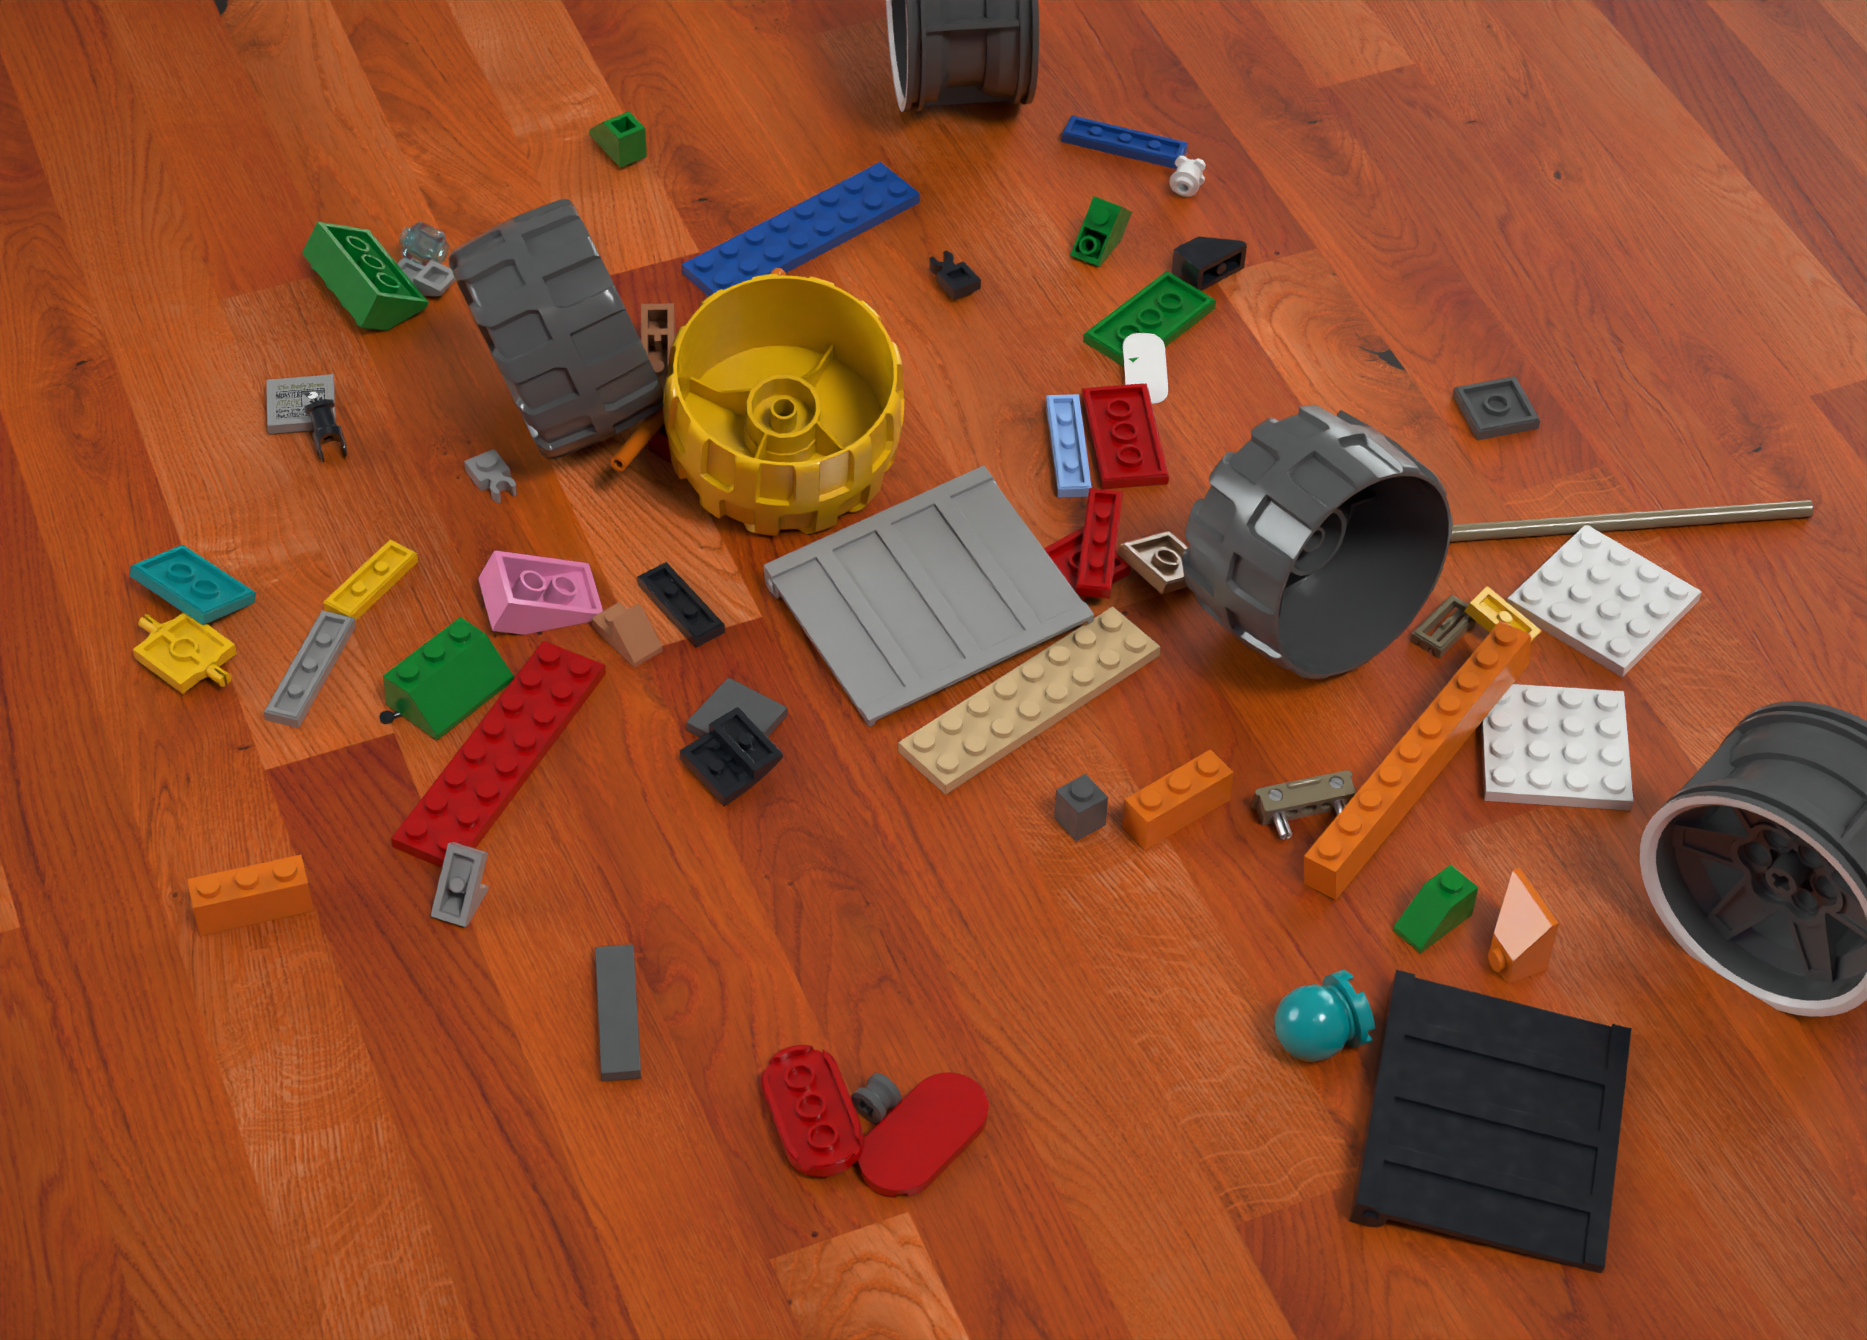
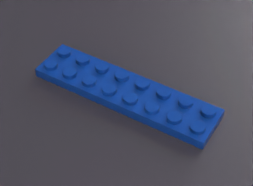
M879 162L683 263L682 274L709 297L720 289L725 290L738 283L751 280L752 277L770 274L775 268H781L787 273L920 203V193L882 162Z

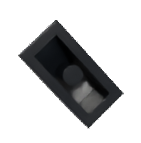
M1196 237L1174 249L1172 274L1202 291L1244 269L1247 244L1240 240Z

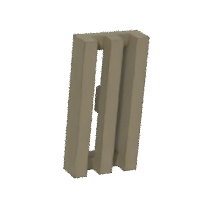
M1451 595L1412 633L1410 642L1415 645L1421 642L1423 644L1422 649L1427 652L1433 649L1434 656L1440 659L1476 623L1472 617L1464 612L1469 604ZM1454 607L1458 608L1431 636L1427 635ZM1451 628H1453V629L1439 642V640H1440Z

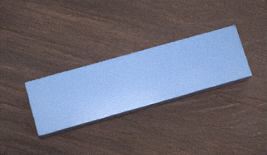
M1079 394L1046 395V412L1057 498L1088 497L1089 488H1092Z

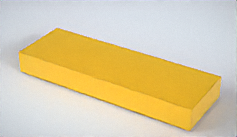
M390 539L323 602L324 611L352 617L356 621L418 563L417 553Z

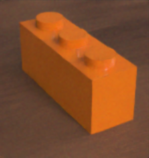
M1210 749L1124 799L1122 828L1144 850H1147L1230 801L1234 772Z
M302 854L187 879L199 936L313 911Z

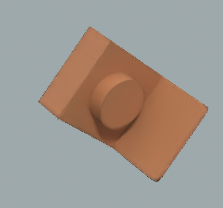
M618 602L591 618L592 628L634 668L663 651V647L651 623L639 604L627 609Z

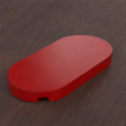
M795 1045L777 1052L769 1060V1066L764 1071L763 1069L761 1086L788 1161L799 1172L814 1177L833 1176L847 1170L858 1160L863 1151L864 1134L836 1060L825 1050L823 1052L814 1050V1047L810 1045Z
M939 1073L921 1081L864 1138V1148L858 1158L859 1172L863 1182L871 1190L885 1197L896 1198V1194H907L906 1197L925 1190L984 1130L989 1110L988 1097L984 1089L972 1078L959 1073Z

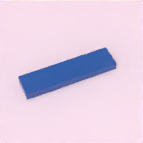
M1072 115L1062 133V142L1173 169H1177L1175 165L1177 157L1185 156L1188 150L1187 142Z

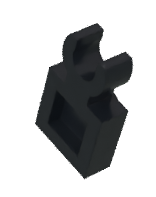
M947 250L943 252V262L937 261L933 256L930 257V271L937 275V283L953 300L981 289V279L964 261L955 264L954 256L951 252Z

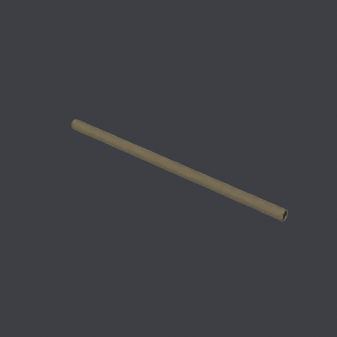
M1811 500L1455 524L1452 527L1450 542L1577 533L1585 525L1601 532L1812 517L1813 504Z

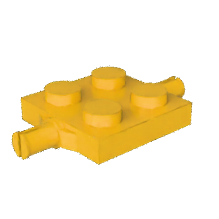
M184 612L175 619L161 624L149 614H145V618H140L138 622L139 627L150 634L145 641L133 649L135 659L180 693H185L206 677L211 678L221 687H225V683L229 684L231 674L224 671L220 666L235 656L237 652L235 644L208 624H200Z

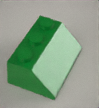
M459 617L383 675L386 705L398 711L404 718L436 740L440 739L503 690L514 679V675L488 636L462 617Z

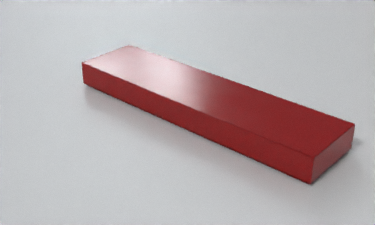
M1089 488L1076 584L1078 596L1107 599L1111 597L1123 491Z

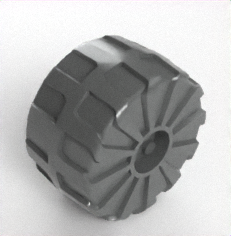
M560 199L508 219L460 245L450 253L448 259L449 266L536 446L545 458L557 459L600 441L602 442L663 408L664 392L614 283L583 221L570 200Z
M1318 405L1299 406V411L1296 415L1280 421L1270 417L1251 430V440L1238 452H1227L1210 473L1209 482L1211 487L1205 498L1197 500L1191 509L1185 529V537L1190 542V547L1183 553L1182 565L1186 584L1196 594L1200 606L1232 636L1283 669H1290L1306 679H1324L1328 676L1352 671L1369 662L1397 639L1412 623L1434 590L1442 573L1449 543L1452 538L1453 519L1446 498V489L1439 478L1398 443L1342 410L1335 416Z

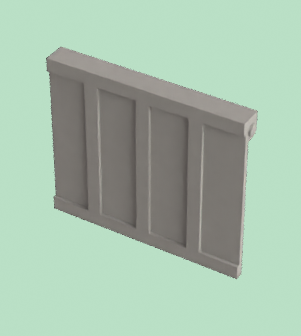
M981 466L764 564V578L768 590L775 598L782 597L869 727L875 725V721L1080 624L1085 622L1089 624L1094 621V613L1077 595L1001 492L995 479L985 466Z

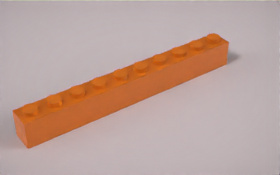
M1502 621L1497 623L1304 855L1305 885L1337 900L1529 665L1531 634Z

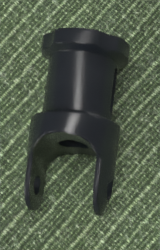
M332 399L314 401L304 408L305 413L310 415L314 428L312 434L313 441L322 462H324L321 445L326 442H340L344 456L347 457L346 441L341 426H338L333 413L335 404Z

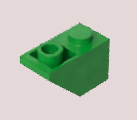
M630 111L589 129V135L620 168L647 157L645 127Z
M1093 196L1070 255L1100 267L1121 242L1132 212L1119 205Z

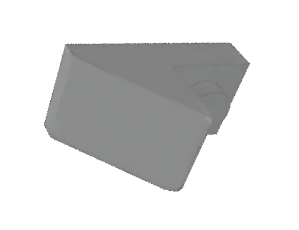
M455 842L448 843L431 917L463 927L469 925L489 888L488 885L481 883L488 852Z

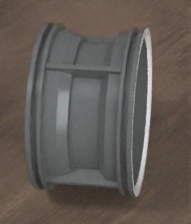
M886 0L892 75L896 98L901 112H909L911 105L915 111H921L923 106L996 101H1008L1010 105H1017L1019 101L1023 105L1032 103L1036 91L1039 63L1038 0Z
M1803 701L1769 704L1745 716L1680 791L1673 795L1655 813L1644 830L1640 844V867L1646 891L1661 921L1678 944L1692 958L1779 1011L1802 1016L1824 1017L1848 1012L1867 1000V721L1838 708Z

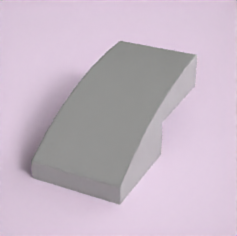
M404 256L397 263L424 296H441L456 280L450 268L434 260H430L425 266Z

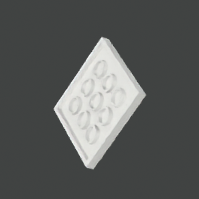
M1585 525L1508 597L1507 603L1535 626L1620 677H1623L1700 600L1702 591L1594 528Z
M1512 684L1480 723L1484 801L1631 811L1633 791L1624 691Z

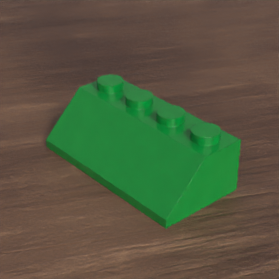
M317 221L302 254L311 264V268L324 280L326 287L337 296L340 304L354 317L355 323L359 327L369 331L373 329L388 331L427 308L428 300L369 230Z

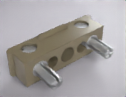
M1345 770L1257 788L1251 807L1256 809L1262 826L1275 823L1280 839L1285 840V837L1288 839L1292 836L1287 820L1330 811H1336L1338 816L1356 794L1351 780L1353 773Z

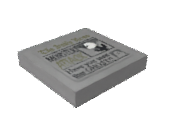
M334 375L267 380L268 433L313 431L314 428L310 415L305 413L304 408L306 405L322 399H332L335 404ZM334 407L333 413L336 420V407Z

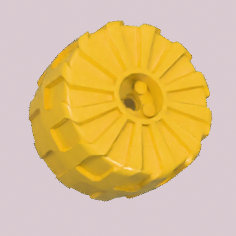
M777 274L760 275L725 290L720 289L701 302L700 308L690 318L686 326L680 327L670 349L663 395V413L671 461L678 478H687L699 494L700 505L717 518L727 515L743 522L748 531L762 535L777 536L780 529H798L806 534L823 531L835 526L838 517L847 511L856 512L863 509L880 491L884 473L895 460L904 417L902 360L898 346L891 342L888 333L881 324V317L865 301H859L851 294L834 286V283L815 277L778 276Z

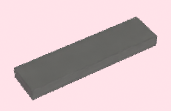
M634 944L595 947L602 1081L641 1078Z

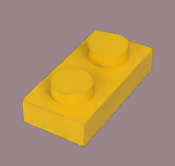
M1488 586L1464 610L1488 632H1491L1499 621L1531 634V643L1541 632L1537 626Z

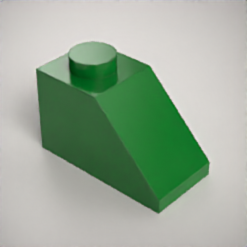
M1449 865L1423 885L1394 925L1393 931L1421 954L1472 916L1478 886L1455 867Z

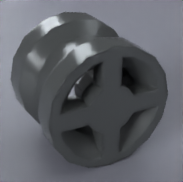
M874 1073L867 1080L865 1088H858L851 1095V1100L862 1117L869 1122L878 1124L886 1117V1110L888 1108H895L902 1101V1096L897 1086L888 1077L880 1073Z

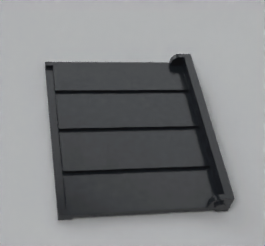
M1396 970L1389 988L1349 1221L1370 1227H1381L1386 1223L1387 1219L1602 1273L1606 1260L1631 1028L1616 1024L1607 1026L1416 978L1415 974Z

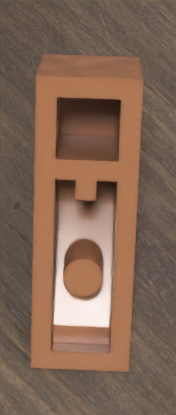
M674 303L641 304V343L664 392L670 349L676 336Z

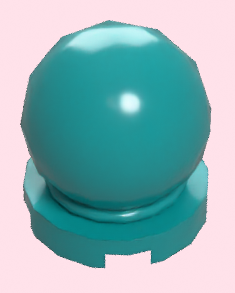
M1345 970L1334 972L1324 977L1322 986L1313 984L1297 987L1281 999L1274 1014L1275 1035L1283 1048L1293 1057L1307 1062L1326 1060L1342 1051L1345 1043L1352 1048H1357L1372 1042L1373 1039L1368 1035V1031L1375 1029L1372 1010L1364 991L1356 994L1349 983L1354 978L1352 974Z

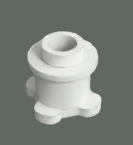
M1179 156L1175 161L1177 171L1171 175L1169 180L1170 187L1176 194L1190 197L1195 195L1200 185L1204 183L1203 170L1206 164L1201 159L1192 160L1187 159L1185 156Z

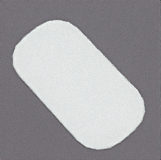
M1135 333L1129 335L1123 343L1125 384L1147 383L1151 403H1160L1168 395L1164 342L1155 334ZM1139 357V358L1136 359L1134 362H1132L1131 360H1129V358Z

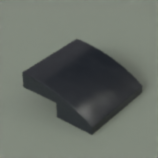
M739 707L709 724V733L680 750V760L723 806H726L749 790L783 758V753Z

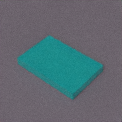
M184 545L130 566L129 576L202 625L255 603L256 592Z

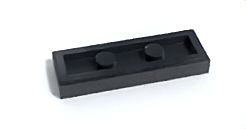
M667 562L637 576L639 587L695 648L725 633V624Z

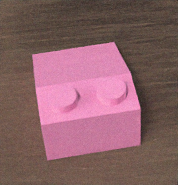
M494 550L478 578L492 631L522 635L591 622L592 617L603 611L589 563Z

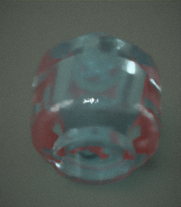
M417 222L411 228L406 227L399 238L403 257L422 266H426L430 260L442 264L448 254L449 243L446 242L445 233L424 222Z

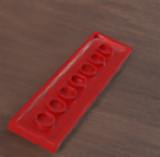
M543 641L391 837L392 847L441 868L443 867L448 843L455 842L476 849L606 675L605 664Z

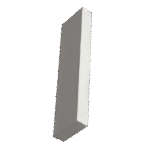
M321 611L264 711L265 720L295 728L301 726L356 627L355 618Z

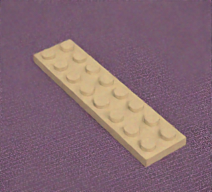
M1112 606L1095 617L1093 622L1079 627L898 742V752L946 795L1159 657L1160 646Z

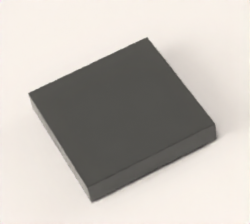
M1516 376L1454 387L1453 397L1477 440L1539 429L1540 419Z
M728 677L686 722L687 731L701 738L709 733V724L739 707L769 737L787 717V707Z

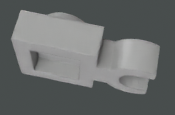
M495 449L464 461L466 473L480 491L490 488L491 498L494 502H501L500 491L503 490L509 491L513 497L517 495L516 483L511 478L510 468Z

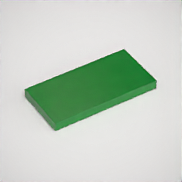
M1166 271L1085 332L1083 342L1124 367L1123 343L1126 337L1135 333L1155 334L1162 339L1166 347L1215 309L1216 300ZM1139 357L1129 358V360H1131L1132 362H1134V361H1135L1136 359H1138Z

